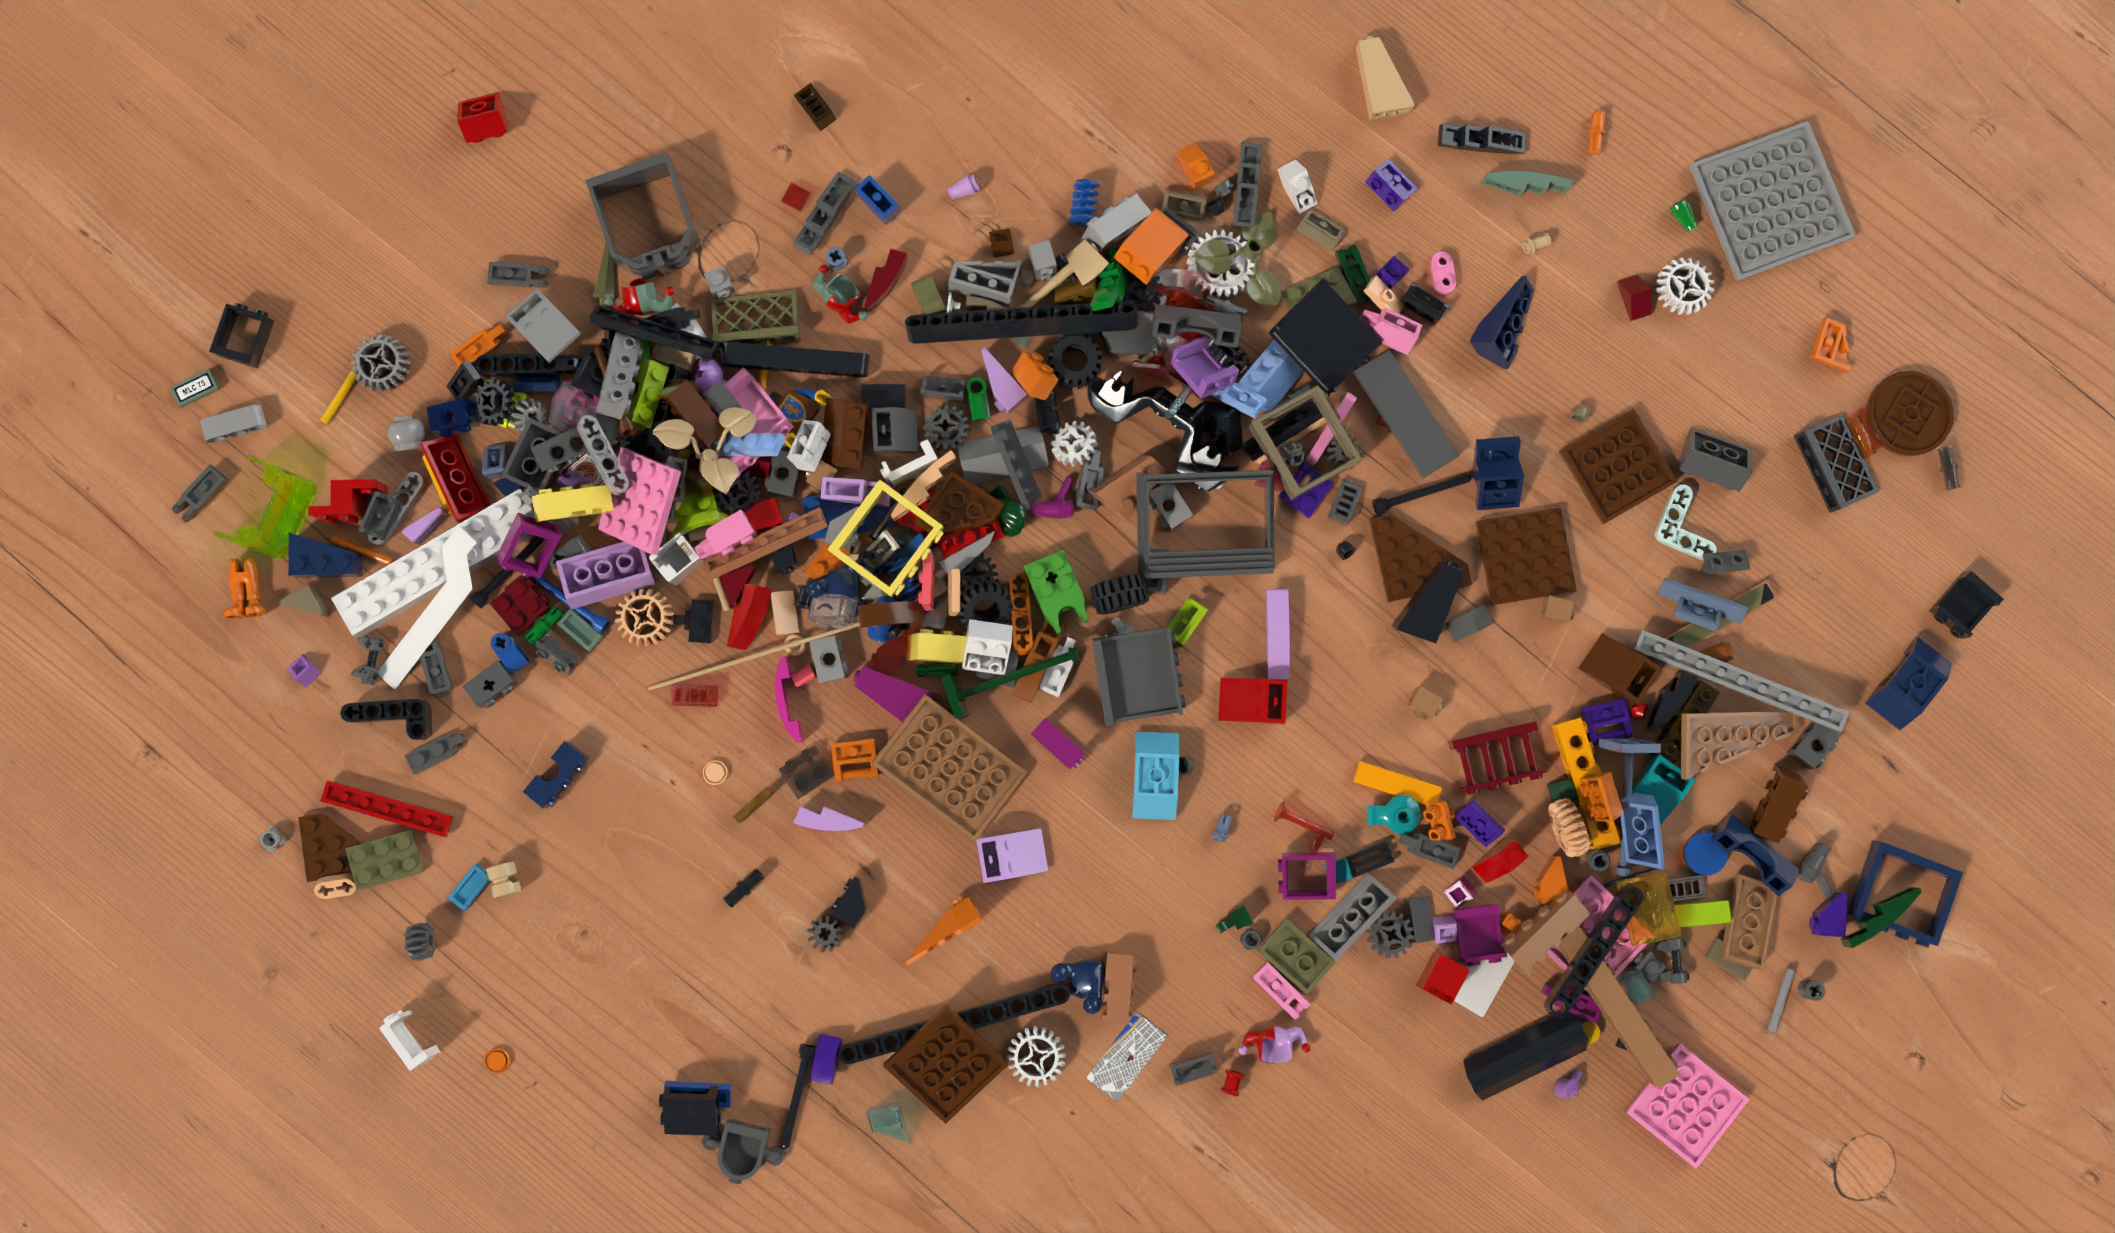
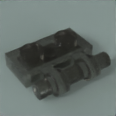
M815 745L810 749H804L801 751V755L793 760L789 759L785 762L784 766L779 768L783 776L789 772L793 775L786 782L798 800L834 777V773L824 758L817 762L814 760L813 756L819 753ZM807 761L810 766L799 773L797 767Z

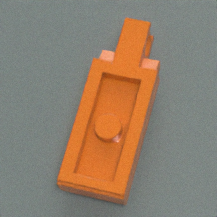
M501 324L493 330L490 327L486 330L482 329L450 353V356L459 367L462 362L468 360L474 366L479 356L490 354L502 343L500 340L508 332Z

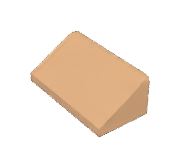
M794 591L771 592L776 635L800 633L796 606H794Z

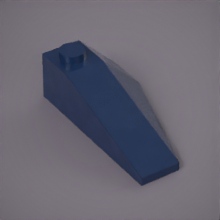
M1521 276L1485 316L1470 339V343L1478 355L1504 369H1509L1517 353L1518 333L1522 334L1524 328L1521 325L1523 314L1528 313L1534 291L1526 276Z

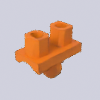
M1427 801L1425 803L1427 809L1423 814L1425 820L1431 823L1432 829L1428 832L1430 840L1440 841L1442 839L1452 840L1455 838L1451 821L1455 818V811L1448 809L1447 801Z

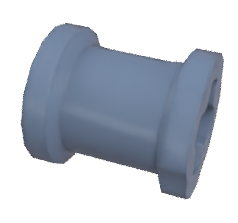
M832 247L827 251L826 259L830 268L836 271L844 269L847 265L844 251L839 247ZM837 256H840L841 260L837 259L836 262L833 261L832 258H837Z

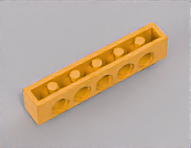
M1575 718L1551 725L1567 778L1572 780L1578 798L1575 800V803L1587 828L1590 850H1599L1621 843L1619 839L1621 831L1614 821H1604L1605 827L1602 831L1597 828L1598 821H1593L1588 816L1586 811L1588 803L1586 797H1583L1580 792V779L1601 773V768L1597 762L1595 763L1593 754H1595L1592 742L1588 741L1586 735L1588 728L1585 721H1582L1581 718ZM1572 736H1576L1579 740L1576 748L1570 743ZM1580 756L1585 759V766L1583 768L1577 765V759Z

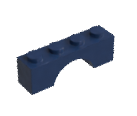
M1733 814L1717 824L1711 840L1727 854L1737 851L1748 856L1757 866L1761 875V882L1776 895H1781L1794 885L1799 869Z

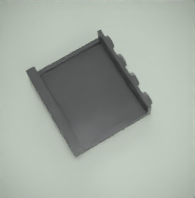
M1169 627L1092 639L1106 726H1112L1116 722L1166 714H1183L1182 708H1186L1185 697L1180 695L1179 687H1183L1181 674L1176 672V666H1179L1178 653H1173L1172 646L1176 644L1175 633L1170 632Z

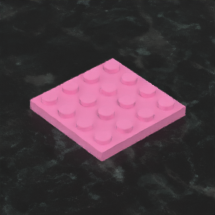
M621 447L617 459L628 478L629 487L620 495L611 493L614 510L602 513L598 529L647 553L658 555L681 471L633 450ZM615 479L616 482L613 486L621 489L623 483L621 481L617 482Z
M1589 874L1572 893L1590 913L1579 925L1580 928L1583 926L1590 934L1614 896ZM1620 909L1614 912V917L1617 921L1622 917ZM1634 915L1603 960L1605 964L1608 963L1615 971L1614 978L1621 973L1655 936ZM1605 927L1602 930V936L1604 939L1608 938L1610 935V930L1608 927ZM1558 947L1550 948L1546 952L1561 968L1567 969L1569 963Z
M1677 1043L1668 1054V1057L1672 1056L1679 1067L1676 1069L1680 1075L1660 1089L1652 1087L1648 1081L1624 1112L1692 1167L1697 1169L1750 1099L1683 1045Z

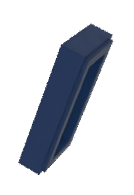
M558 375L517 376L512 385L513 392L557 391L560 385V377Z

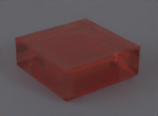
M791 182L781 201L801 212L810 196V192Z

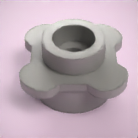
M269 827L268 831L260 835L258 839L269 853L275 852L279 845L285 843V837L277 832L278 829L276 827Z

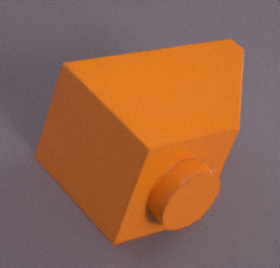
M1196 143L1176 152L1194 190L1213 182L1215 173L1207 156Z
M1551 856L1535 881L1534 895L1541 904L1552 903L1560 892L1568 890L1561 856Z

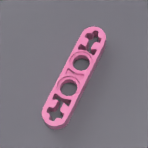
M1349 392L1337 408L1340 423H1342L1357 397ZM1328 424L1304 461L1314 467L1333 437Z

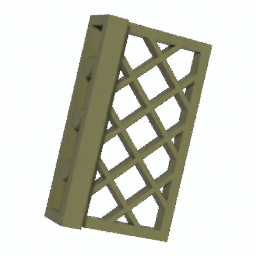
M795 290L711 299L712 340L720 342L718 351H721L723 342L759 345L767 344L766 340H770L768 344L771 345L801 342ZM792 297V303L787 309L779 304L783 298ZM768 300L772 304L764 311L758 307L761 301ZM747 302L751 306L745 313L737 309L741 303ZM726 305L730 309L722 316L717 312L716 306ZM775 307L783 311L777 319L769 315ZM754 309L762 314L756 322L748 317ZM733 311L741 316L735 324L727 320ZM788 315L793 319L794 325L784 326L780 322ZM766 317L773 322L769 328H762L759 325ZM744 320L752 324L745 331L738 328ZM723 322L731 327L726 333H718V328Z

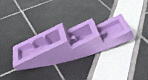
M1267 589V678L1290 679L1288 589Z

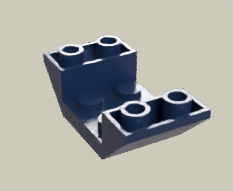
M1916 637L1903 653L1907 656L1885 686L1877 687L1865 702L1866 705L1898 730H1902L1923 713L1947 682L1951 671L1952 663L1919 637Z

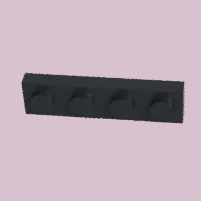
M1311 400L1265 430L1275 447L1323 418L1316 404ZM1255 437L1241 444L1243 452L1252 461L1264 455Z

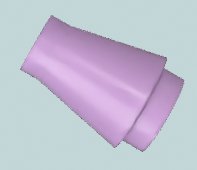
M967 174L957 183L947 188L951 199L954 200L974 195L980 190L974 174L970 176Z

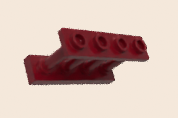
M1536 721L1448 741L1450 750L1456 749L1457 753H1460L1467 786L1460 787V791H1467V795L1480 793L1479 788L1483 787L1493 790L1501 788L1500 783L1509 782V785L1522 783V778L1530 777V780L1543 778V773H1547L1548 769L1538 768L1531 740L1532 731L1538 730ZM1518 734L1523 740L1530 768L1529 772L1520 774L1517 772L1510 744L1511 736ZM1497 739L1502 744L1509 776L1499 779L1496 777L1489 749L1490 741ZM1475 744L1481 749L1488 781L1477 784L1468 750H1470L1469 746Z

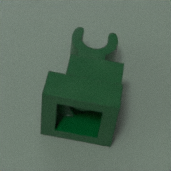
M1242 904L1229 912L1231 918L1216 924L1219 933H1222L1234 925L1237 930L1245 926L1247 927L1253 924V921L1245 905Z

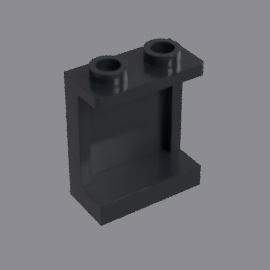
M1967 571L1959 575L1929 611L1934 614L1933 617L1936 621L1950 628L1952 635L1964 639L1970 638L1973 635L1971 631L1992 607L1999 606L2004 599L1974 572Z
M671 1086L665 1087L664 1093L659 1096V1107L663 1108L660 1124L664 1125L665 1134L718 1136L721 1124L719 1086H710L708 1094L671 1093Z

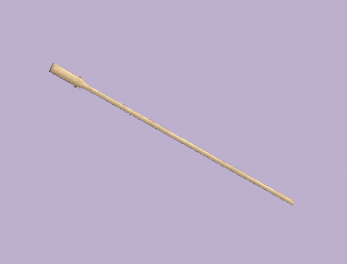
M860 622L649 686L648 690L658 689L860 626Z

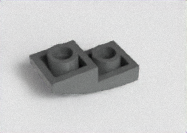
M948 594L940 595L934 601V609L927 612L922 627L930 630L944 628L948 614Z

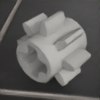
M1291 441L1285 442L1279 448V454L1286 466L1290 465L1292 468L1302 463L1305 454L1302 450L1303 446L1297 441L1295 443Z

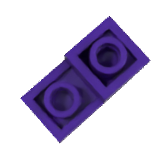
M820 1034L814 1056L812 1081L833 1085L839 1065L837 1058L843 1041L841 1038Z

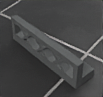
M1011 419L992 426L991 431L1025 511L1030 509V502L1042 498V495Z

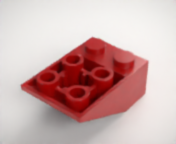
M1220 678L1218 721L1286 724L1288 680Z

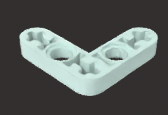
M1679 485L1671 491L1655 530V538L1664 545L1703 560L1702 555L1704 551L1699 548L1694 549L1695 546L1701 548L1708 546L1707 550L1710 551L1708 554L1716 553L1717 549L1713 542L1680 528L1692 500L1693 492L1689 486ZM1684 490L1686 498L1681 499L1679 505L1673 504L1672 502L1676 503L1680 498L1677 492ZM1674 508L1679 512L1677 520H1672L1669 517L1670 509ZM1669 524H1674L1675 527H1669L1668 534L1670 536L1663 538L1664 534L1661 531L1666 530ZM1683 536H1687L1691 540L1690 547L1684 548L1681 545L1680 540Z

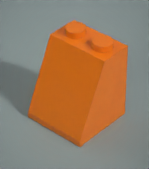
M1155 208L1123 242L1114 258L1147 285L1170 264L1189 234L1159 209Z

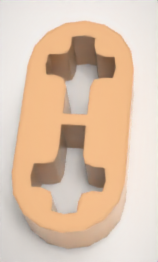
M350 873L322 877L318 879L314 893L322 899L351 895L356 890L353 876Z

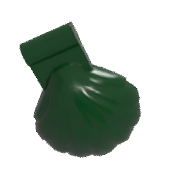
M999 484L989 495L1005 504L1004 509L998 516V521L1003 535L1014 537L1021 533L1025 525L1026 515L1023 506L1018 501L1010 499L1004 485Z

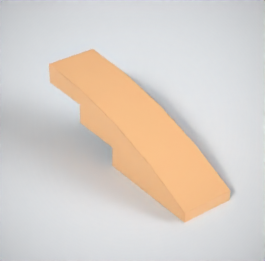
M952 450L922 473L903 497L917 507L930 499L927 490L943 480L940 471L957 461ZM898 503L891 517L895 522L910 512V510Z

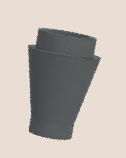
M1589 850L1585 855L1589 866L1594 871H1604L1609 866V855L1603 850Z

